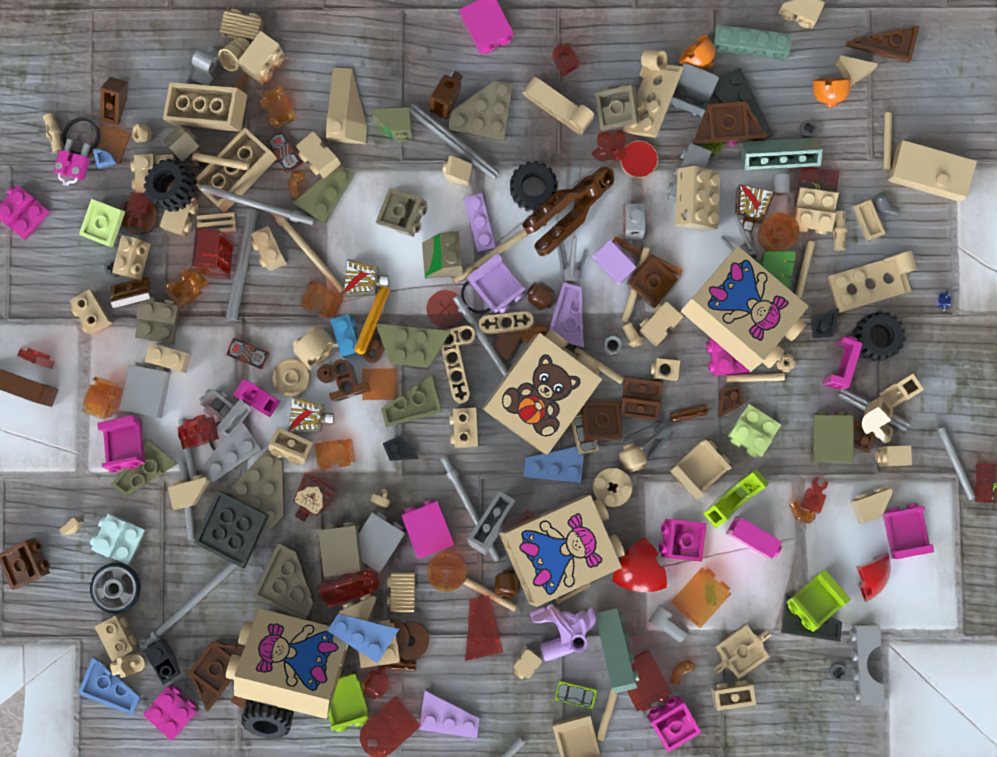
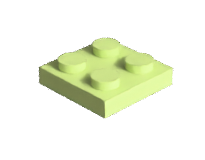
M91 199L79 235L113 247L125 211Z

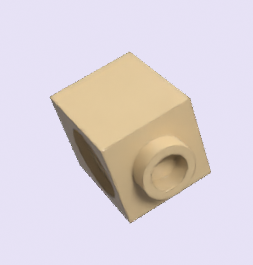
M657 358L655 363L651 364V374H654L653 379L677 381L679 378L680 361ZM667 365L670 369L669 374H662L660 366Z

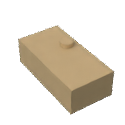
M169 83L163 120L174 126L180 125L181 127L241 132L247 94L233 87Z
M244 128L217 157L247 162L250 164L249 170L210 163L196 177L198 183L195 185L200 191L202 184H206L242 196L277 158L251 132ZM202 192L224 213L235 203V201Z
M903 140L896 147L887 181L961 202L968 196L977 161Z

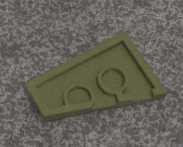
M147 439L144 443L146 464H141L135 469L124 468L111 485L127 497L179 463Z

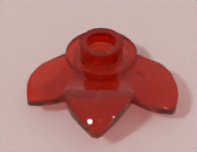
M621 130L616 131L614 135L608 132L599 133L597 137L599 147L592 152L593 157L602 162L609 159L616 162L621 161L626 153L624 147L626 142L625 134Z

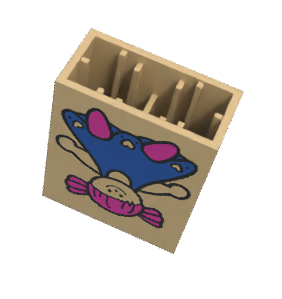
M737 246L681 312L751 372L761 363L771 368L785 352L778 346V343L784 336L793 341L807 325L800 317L809 306Z
M591 495L579 496L499 532L530 605L538 607L622 568L618 558L624 556V549L619 538L615 534L608 536L602 522L609 520V515L600 498L593 501Z
M258 609L254 623L244 621L238 644L245 645L242 656L232 654L227 667L226 678L234 680V696L327 719L348 651V644L328 632L330 626Z

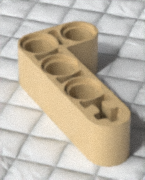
M536 77L532 78L522 92L526 98L579 135L584 133L594 118V113L584 105L578 107Z
M471 326L448 329V331H451L450 335L453 336L454 340L451 344L443 343L441 348L452 397L458 404H465L470 398L459 347L471 344L475 340V331ZM465 330L472 332V337L469 340H465L461 336ZM451 353L458 355V359L454 363H450L447 360L448 355ZM454 372L462 374L460 381L455 382L452 380L451 376ZM465 383V386H461V389L467 395L464 396V400H460L459 397H456L459 394L458 388L453 389V385L459 386Z

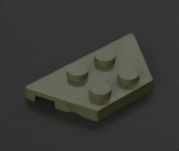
M377 324L376 326L390 364L428 368L451 333L448 330Z

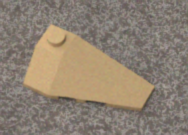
M333 68L326 138L328 142L366 144L367 123L353 71L350 68Z

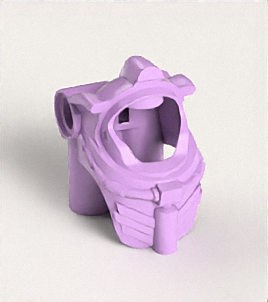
M551 603L547 608L542 607L529 612L534 623L553 622L559 629L560 638L541 644L542 654L546 662L570 654L573 651L582 652L586 649V633L596 622L593 607L588 608L587 611L581 610L574 615L568 611H561ZM576 637H580L584 641L581 644H576L573 640Z

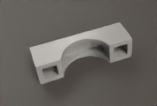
M852 625L850 639L853 641L854 649H851V658L855 663V669H852V677L856 681V688L853 690L854 700H857V703L861 706L885 705L884 684L875 681L867 669V660L870 653L881 645L880 625Z

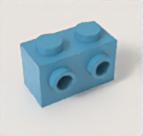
M347 314L331 319L341 356L347 358L357 355L358 353L354 351L359 336L357 337L355 329H358L355 318H351Z

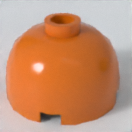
M704 34L696 39L697 43L688 46L679 57L680 60L678 62L682 66L687 62L709 70L714 65L713 59L716 56V49L711 39Z
M821 78L812 80V89L816 100L826 103V107H836L837 103L844 101L850 93V78Z

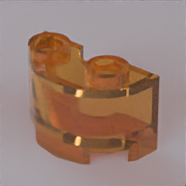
M281 84L260 94L262 99L259 101L264 110L268 109L271 115L268 119L272 127L280 128L298 119Z
M194 266L190 269H184L180 273L181 278L176 282L174 280L170 281L164 290L181 308H183L185 303L189 305L202 294L200 290L208 286L209 283Z
M310 281L301 299V307L310 311L312 308L319 310V315L328 319L330 316L335 318L344 297L329 288Z
M352 439L314 444L317 467L320 466V470L331 469L332 464H339V467L351 466L350 462H355Z

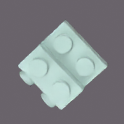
M107 514L99 522V527H101L99 533L94 534L90 544L93 545L91 550L130 565L146 529L113 514Z

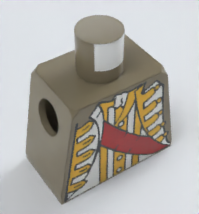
M347 259L344 296L346 298L376 295L377 286L388 287L389 276L378 275L377 266Z
M292 396L288 432L293 434L322 432L323 424H334V413H325L323 404Z

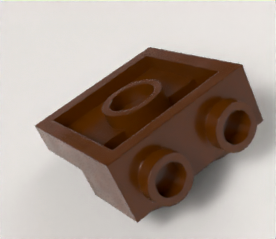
M35 538L25 540L0 553V564L12 590L50 574V563L43 557L41 553L42 545Z

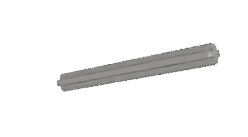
M416 103L411 104L409 109L413 116L492 180L498 177L499 171Z
M248 209L226 315L230 320H237L252 246L250 241L253 239L251 233L255 231L258 211L255 209Z

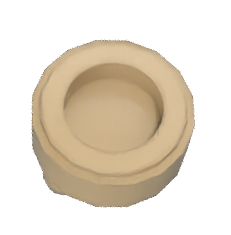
M147 124L134 125L132 135L135 142L145 143L151 141L152 131Z
M381 489L378 495L372 494L370 501L387 508L390 504V500L386 499L388 495L387 489Z

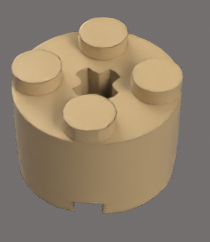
M317 325L312 326L307 331L308 334L306 336L298 338L293 343L295 347L294 353L309 370L313 369L312 365L316 364L319 366L334 354L332 350L334 346L338 348V344L325 328L318 327Z
M608 468L595 476L592 492L595 499L600 498L605 506L617 507L624 504L631 496L632 482L624 471L617 468ZM610 482L617 486L614 493L607 490Z

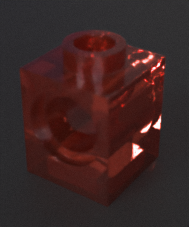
M569 43L565 45L560 44L553 49L551 58L562 77L579 68L580 62ZM567 55L569 60L564 62L559 57Z

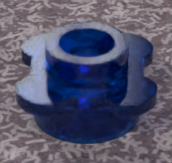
M948 291L940 293L937 308H943V311H945L946 307H950L951 296H948Z

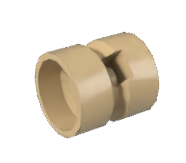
M237 37L218 52V60L222 67L228 71L237 70L240 67L238 60L250 46L249 41L245 38Z

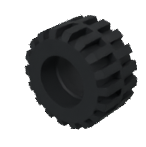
M162 159L159 161V164L155 163L152 165L153 168L148 170L149 174L144 179L146 181L144 183V188L146 189L144 192L148 199L169 212H177L180 208L182 210L185 209L187 204L190 205L192 203L191 199L196 196L194 194L195 191L198 190V187L195 185L198 183L195 178L196 175L189 168L174 159H166L165 161ZM175 179L174 185L167 191L168 185Z
M528 161L525 165H519V168L514 170L513 176L510 179V194L514 203H517L519 208H525V211L528 212L529 210L535 212L557 192L558 181L556 180V174L552 172L551 167L547 168L543 162L538 164V161H534V163ZM531 177L539 178L545 184V190L538 196H530L523 191V182Z
M878 311L858 321L857 327L853 329L855 335L852 337L857 338L858 342L863 343L859 355L863 354V358H870L871 361H883L897 355L899 349H902L904 346L902 342L906 340V337L903 336V333H906L905 328L901 329L903 324L901 321L897 322L898 317L895 315L890 316L891 313L889 312L883 313V311ZM873 326H880L886 331L888 340L884 347H877L872 343L870 330Z
M246 699L241 724L244 729L260 737H283L290 732L294 711Z

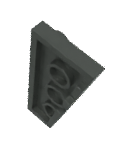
M741 68L719 77L713 91L716 99L720 103L746 101L751 108L752 114L759 121L758 123L762 130L766 132L767 138L772 137L773 133ZM758 139L752 141H763L765 139Z

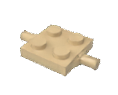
M745 624L715 646L721 655L722 662L713 667V669L718 674L725 668H728L737 679H740L770 657L765 651L762 642L771 637V634L766 630L757 636Z

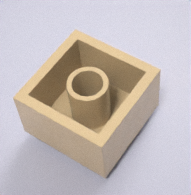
M260 31L238 60V63L247 75L263 85L265 81L268 82L271 79L273 70L276 66L279 67L282 64L285 55L277 42Z

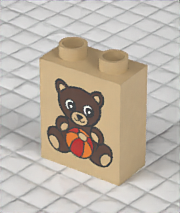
M549 330L545 336L541 333L533 336L481 408L546 455L549 454L602 380L595 374L599 365L583 353H580L574 359L564 351L568 342L552 330Z

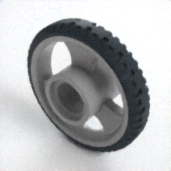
M110 563L101 567L93 575L90 582V595L94 604L107 613L116 614L129 610L135 605L141 592L140 579L137 573L122 563ZM111 570L113 572V579L106 581L103 588L98 587V582L102 575ZM126 573L133 582V594L127 593V583L122 579ZM113 583L118 584V593L112 591ZM105 596L111 599L119 597L122 601V606H109L102 600Z

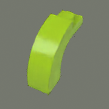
M755 469L731 486L703 514L717 528L727 521L746 501L766 488L769 483Z

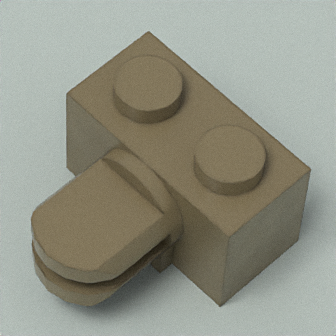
M179 125L163 139L165 144L181 161L189 157L199 169L202 167L197 161L192 159L191 154L193 152L201 153L197 150L199 145L195 142L198 139L187 127L183 129Z

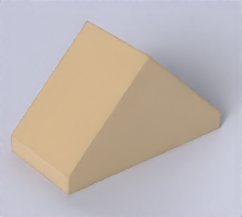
M840 55L835 65L844 78L851 79V85L871 74L877 68L878 63Z

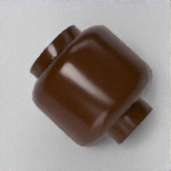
M534 282L526 293L529 303L539 310H543L546 307L550 308L556 300L554 299L555 291L544 282Z
M506 569L503 570V573L496 575L494 591L498 594L499 598L514 599V596L519 594L520 581L517 575L514 574L515 571Z

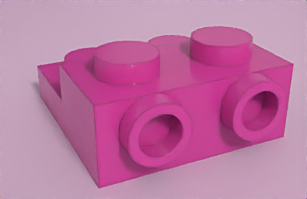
M12 186L6 193L8 195L4 201L0 200V220L22 239L26 240L50 214V211L21 186Z
M711 337L708 339V342H706L707 354L710 353L711 361H708L709 372L713 373V377L750 372Z
M665 518V522L661 524L663 541L659 543L658 547L661 557L702 562L706 523Z
M170 684L154 700V703L143 716L172 741L199 710L196 708L197 704L190 698L186 699L182 695L183 692L180 688Z
M675 696L670 697L665 705L653 707L649 711L650 714L647 715L667 752L701 733L680 696L677 698Z

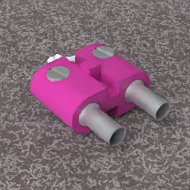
M67 139L64 150H59L53 172L58 174V178L63 181V185L68 186L69 183H75L77 180L84 181L90 162L87 155L91 145L84 143L81 155L72 154L70 151L74 141ZM61 175L65 177H71L74 180H69L66 182V180L62 178Z

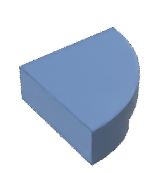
M93 149L98 169L117 164L115 158L109 152L102 149Z

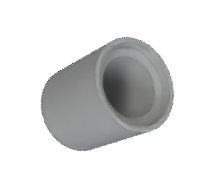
M779 173L773 175L774 195L784 196L790 194V174Z
M616 336L608 337L603 344L604 351L609 355L617 354L622 347L621 340ZM615 341L618 347L612 351L607 347V343Z

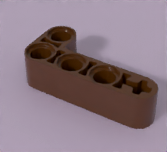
M0 369V390L41 405L53 407L59 389Z

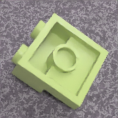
M748 404L727 436L731 438L730 442L737 447L741 445L747 449L746 452L752 457H762L781 424Z

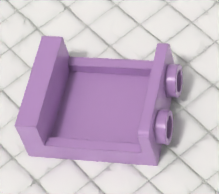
M498 253L467 278L468 282L495 315L499 312L501 314L505 313L510 308L509 304L513 301L517 303L525 297L524 293L526 291V288L521 286L502 262L503 259Z

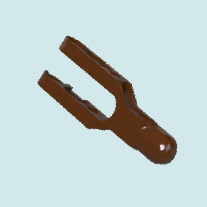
M606 166L600 167L592 175L583 178L572 189L558 190L523 222L522 226L526 234L534 233L542 226L545 227L553 216L559 214L574 201L573 209L535 243L534 248L539 256L550 254L585 222L590 206L614 183L615 177L611 168Z

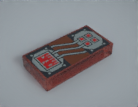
M283 131L266 140L286 173L302 164Z
M233 337L226 355L262 370L269 352Z

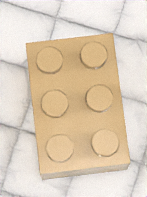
M698 166L678 169L675 226L697 231L718 229L720 172ZM686 212H689L690 214H689V216H687V219H686V218L684 217V214H685Z

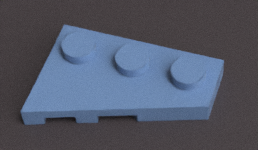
M577 447L549 452L548 455L540 454L525 458L523 477L581 483L584 454L579 455Z
M339 613L329 627L328 632L378 663L399 628Z
M95 656L92 657L78 694L133 715L141 695L119 676L112 675L111 670Z

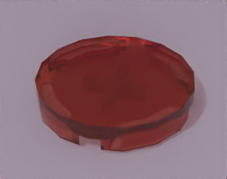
M438 291L428 300L426 307L427 316L437 327H453L463 318L462 312L459 313V308L453 300L458 295L453 291Z

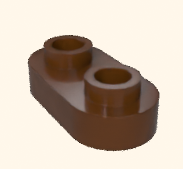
M375 327L366 352L363 354L364 359L369 363L378 362L385 351L382 340L377 339L379 334L377 327ZM370 351H376V356L370 357Z

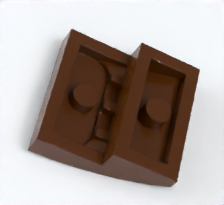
M625 376L620 409L621 416L658 421L663 381Z

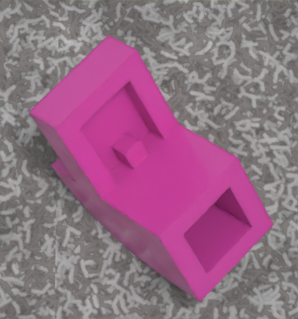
M244 378L233 394L269 417L272 416L281 402Z

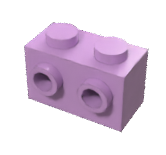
M609 240L593 255L592 259L619 286L635 271L636 262L629 255L625 256L621 252L623 249L617 242L613 243Z

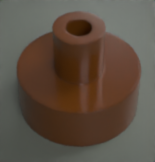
M323 364L318 368L317 377L321 382L332 383L335 380L332 365Z

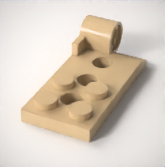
M646 49L642 53L641 64L643 67L639 75L643 80L637 93L638 106H636L639 123L625 126L623 131L626 133L657 137L684 69L682 66L667 65L668 56L665 51ZM663 79L661 84L657 85L658 81ZM656 96L655 100L650 102L652 97ZM649 113V116L643 120L644 116Z
M907 251L878 262L828 276L827 280L836 308L841 313L911 292L906 273L918 268L913 252ZM884 274H890L892 276V282L890 284L884 282ZM866 279L873 280V289H868L865 286ZM849 284L856 287V293L853 295L847 292Z

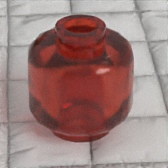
M380 669L378 672L375 670L369 671L361 683L362 692L373 700L375 698H382L390 687V682L387 679L389 675Z

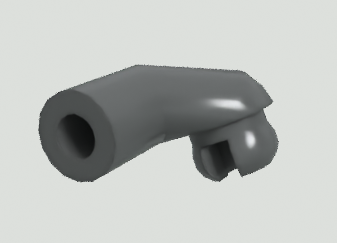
M885 192L877 194L876 204L879 211L897 217L900 208L890 205L888 195Z

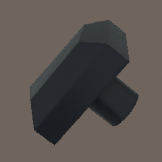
M839 309L811 319L813 338L833 337Z
M401 436L383 443L389 461L419 458Z

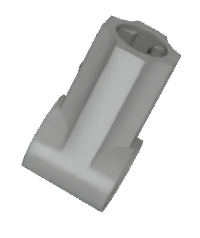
M661 606L658 607L649 620L650 623L662 632L665 631L679 643L685 639L690 630Z

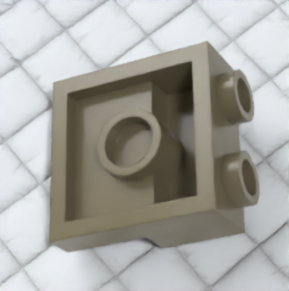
M623 83L619 85V88L612 89L611 87L602 88L601 92L595 93L601 131L639 123L636 107L638 106L636 88L633 85Z
M389 188L375 223L414 237L415 233H418L421 229L420 219L422 215H426L428 211L427 201L422 197Z
M153 297L140 301L135 338L174 345L181 307L177 306L175 301L164 300V303L157 302V298Z

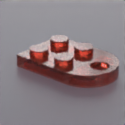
M359 571L352 574H344L334 580H326L322 584L317 585V588L329 608L372 593L378 588L380 583L375 572Z
M395 696L364 724L360 732L361 746L370 756L385 757L419 729L421 724L399 698ZM370 738L377 741L376 749H371L368 746Z

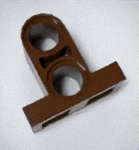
M344 359L335 361L333 372L339 390L329 393L331 401L338 402L371 391L369 383L363 382L358 384L354 367L349 361ZM342 364L347 365V370L344 373H340V366ZM351 382L352 389L346 392L345 385Z

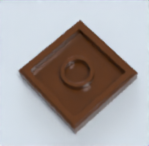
M649 254L626 284L652 308H655L678 278L654 255Z
M619 401L585 402L581 408L584 441L622 440L623 433Z

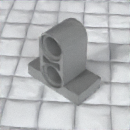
M210 46L206 52L200 48L196 50L192 58V64L196 69L191 78L194 82L200 85H212L222 67L218 60V50Z

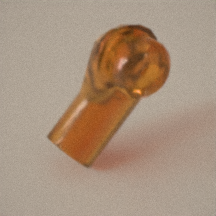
M294 171L288 181V188L292 199H297L301 196L298 185L300 181L305 179L302 171Z
M534 324L531 329L524 330L522 334L523 341L529 342L537 333L546 335L549 326Z
M797 501L788 504L797 521L811 523L816 519L813 511L801 510Z
M688 660L676 664L670 683L680 685L682 675L689 672L692 673L695 670V664Z

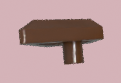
M741 385L721 389L718 417L744 404Z
M853 418V448L869 453L875 435L872 432L866 434L862 424Z

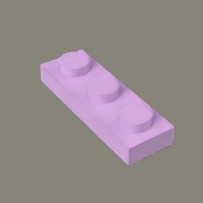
M482 193L464 197L477 253L495 249L496 246Z

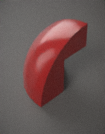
M644 537L633 544L619 562L622 568L614 571L612 581L625 589L637 592H655L667 588L665 567L659 565L656 559L659 555L657 550Z
M889 553L873 557L874 560L856 566L861 579V583L858 585L865 602L880 594L889 580L891 572Z

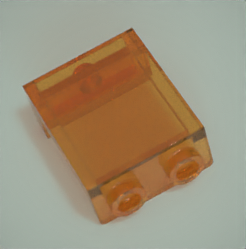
M708 567L706 569L701 568L671 601L699 629L731 595L729 592L731 588L723 581L719 583L714 578L716 575Z

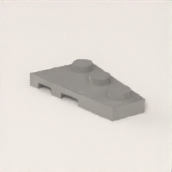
M242 421L229 438L224 437L202 467L211 480L216 482L258 453L262 448Z

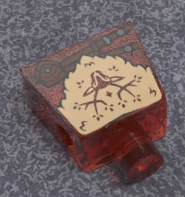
M305 473L293 501L300 506L295 516L304 522L310 512L318 516L337 495L338 491L309 473Z

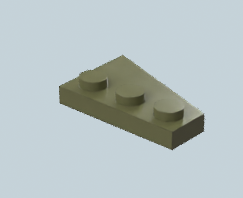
M339 165L327 177L320 179L297 198L293 205L321 222L326 223L355 175Z
M432 375L381 408L386 427L442 412Z

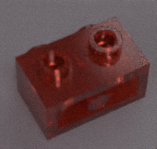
M199 415L194 417V419L184 421V425L177 427L182 450L199 447L219 439L214 416L206 418L205 415Z

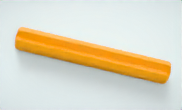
M380 287L354 348V351L362 355L366 352L390 293V290L386 287Z

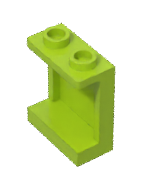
M824 569L786 602L789 604L788 607L795 615L797 614L802 619L801 622L804 627L813 632L842 606L846 605L851 598Z
M357 672L339 677L328 713L331 731L341 732L347 730L348 726L352 724L361 726L366 724V720L370 718Z

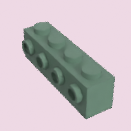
M716 25L712 42L718 52H732L738 55L748 54L756 57H771L782 60L786 59L790 53L792 34Z
M818 138L742 142L741 160L745 170L821 166L823 149Z
M618 608L595 613L613 692L619 693L638 688L636 682L640 680L637 669L633 670L632 663L635 662L633 651H629L627 644H630L629 634L624 632L623 626L626 625L624 614H620Z

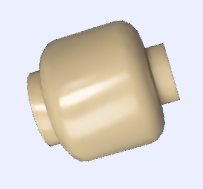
M634 443L623 446L624 450L619 453L623 469L629 470L630 473L643 469L647 463L644 450L640 449V446H635Z

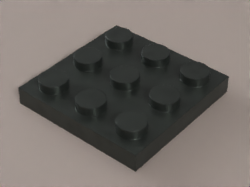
M217 490L194 544L241 568H246L269 515L221 490Z

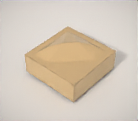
M73 517L59 531L62 535L75 533L79 530L83 521L80 517Z

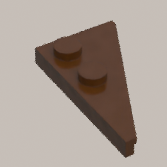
M913 26L904 30L898 29L893 32H883L865 38H854L847 41L845 47L909 63L912 59L920 26Z

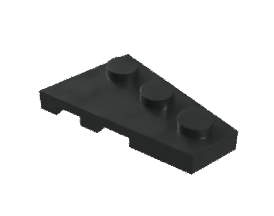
M785 594L782 634L841 642V621L830 617L817 630L812 632L804 627L801 622L802 619L797 614L795 615L791 612L786 601L792 596Z

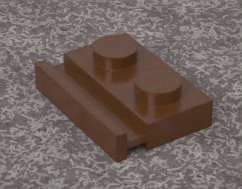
M144 277L141 280H132L111 286L112 300L110 303L112 307L116 308L150 299L151 282L149 278Z

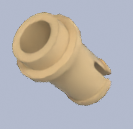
M629 323L622 327L628 338L629 346L631 345L632 348H635L642 344V337H639L634 323Z

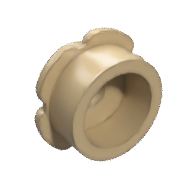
M782 354L776 365L783 372H790L795 367V361L791 354Z

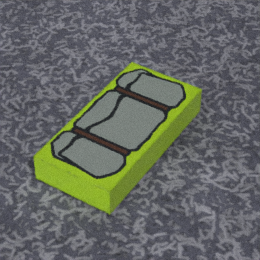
M559 680L555 700L593 709L597 689Z

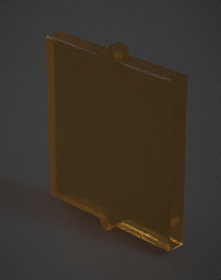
M100 124V140L95 149L109 152L115 158L117 164L120 165L131 134L118 130L117 127L112 128Z
M363 369V382L369 383L371 391L363 393L362 400L396 399V386H398L396 382V369Z

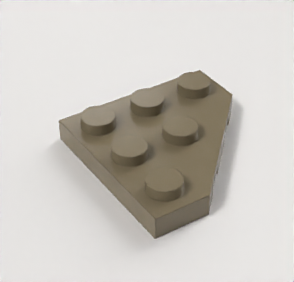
M493 81L451 111L448 130L455 133L504 140L513 83Z
M267 448L228 491L238 500L268 514L269 517L265 525L270 530L285 516L283 461L271 454V451Z
M278 543L253 597L299 619L306 620L314 605V601L297 551Z

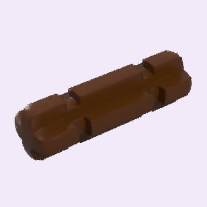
M706 405L697 406L698 408L692 407L680 410V412L675 411L670 413V419L673 423L681 419L683 421L698 417V415H707L708 410Z
M400 660L399 663L378 665V668L382 670L389 668V670L393 671L407 670V672H415L417 664L415 661L406 662V660Z

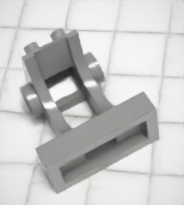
M207 389L206 394L199 399L201 401L200 405L205 407L203 411L211 417L216 415L221 420L215 429L220 434L229 438L253 408L241 399L234 405L227 399L229 395L221 389L219 391ZM227 404L231 410L224 417L220 410Z

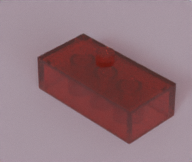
M196 227L191 267L206 278L230 280L234 243L220 229Z

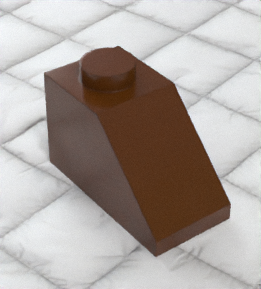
M109 77L102 85L100 120L116 125L120 123L127 101L128 82Z

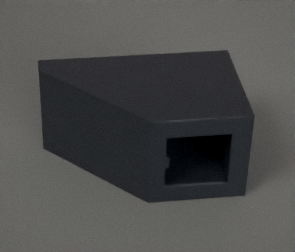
M166 639L160 640L144 650L146 657L163 685L181 674L176 656Z

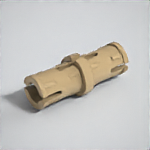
M54 113L45 114L43 119L47 130L46 136L51 143L52 152L59 153V150H64L61 129L58 128Z
M835 211L836 216L832 230L834 234L833 250H846V212Z

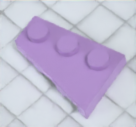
M563 282L549 330L559 334L568 344L584 348L582 287Z
M425 690L419 730L477 738L480 717Z

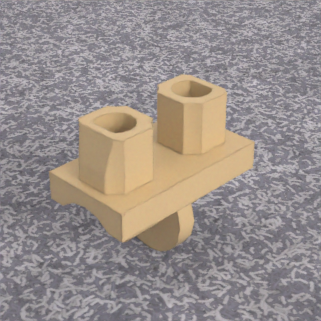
M139 651L116 658L117 662L110 664L112 675L120 674V678L144 671L146 659Z

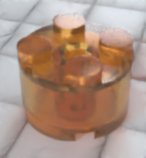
M781 212L773 213L760 225L757 232L758 241L766 251L786 252L798 240L800 233L799 224L791 215ZM781 231L782 234L779 236L776 235L775 232Z
M95 376L93 378L96 381L95 384H90L83 401V405L86 408L82 409V412L105 420L112 417L115 406H112L113 402L119 398L122 388H119L117 383Z
M443 552L436 555L430 561L427 568L429 582L435 589L442 592H451L458 589L463 584L467 574L464 560L452 552ZM446 567H450L449 570L452 571V574H449L448 577H445V573L442 572V569L444 570Z

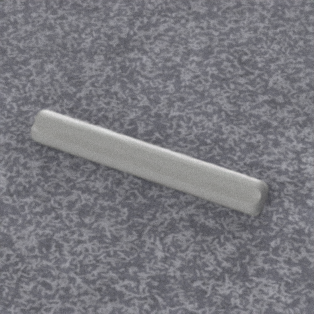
M848 389L839 391V398L864 411L870 403L867 399ZM892 414L891 421L887 422L902 431H906L910 424L909 421L895 414Z

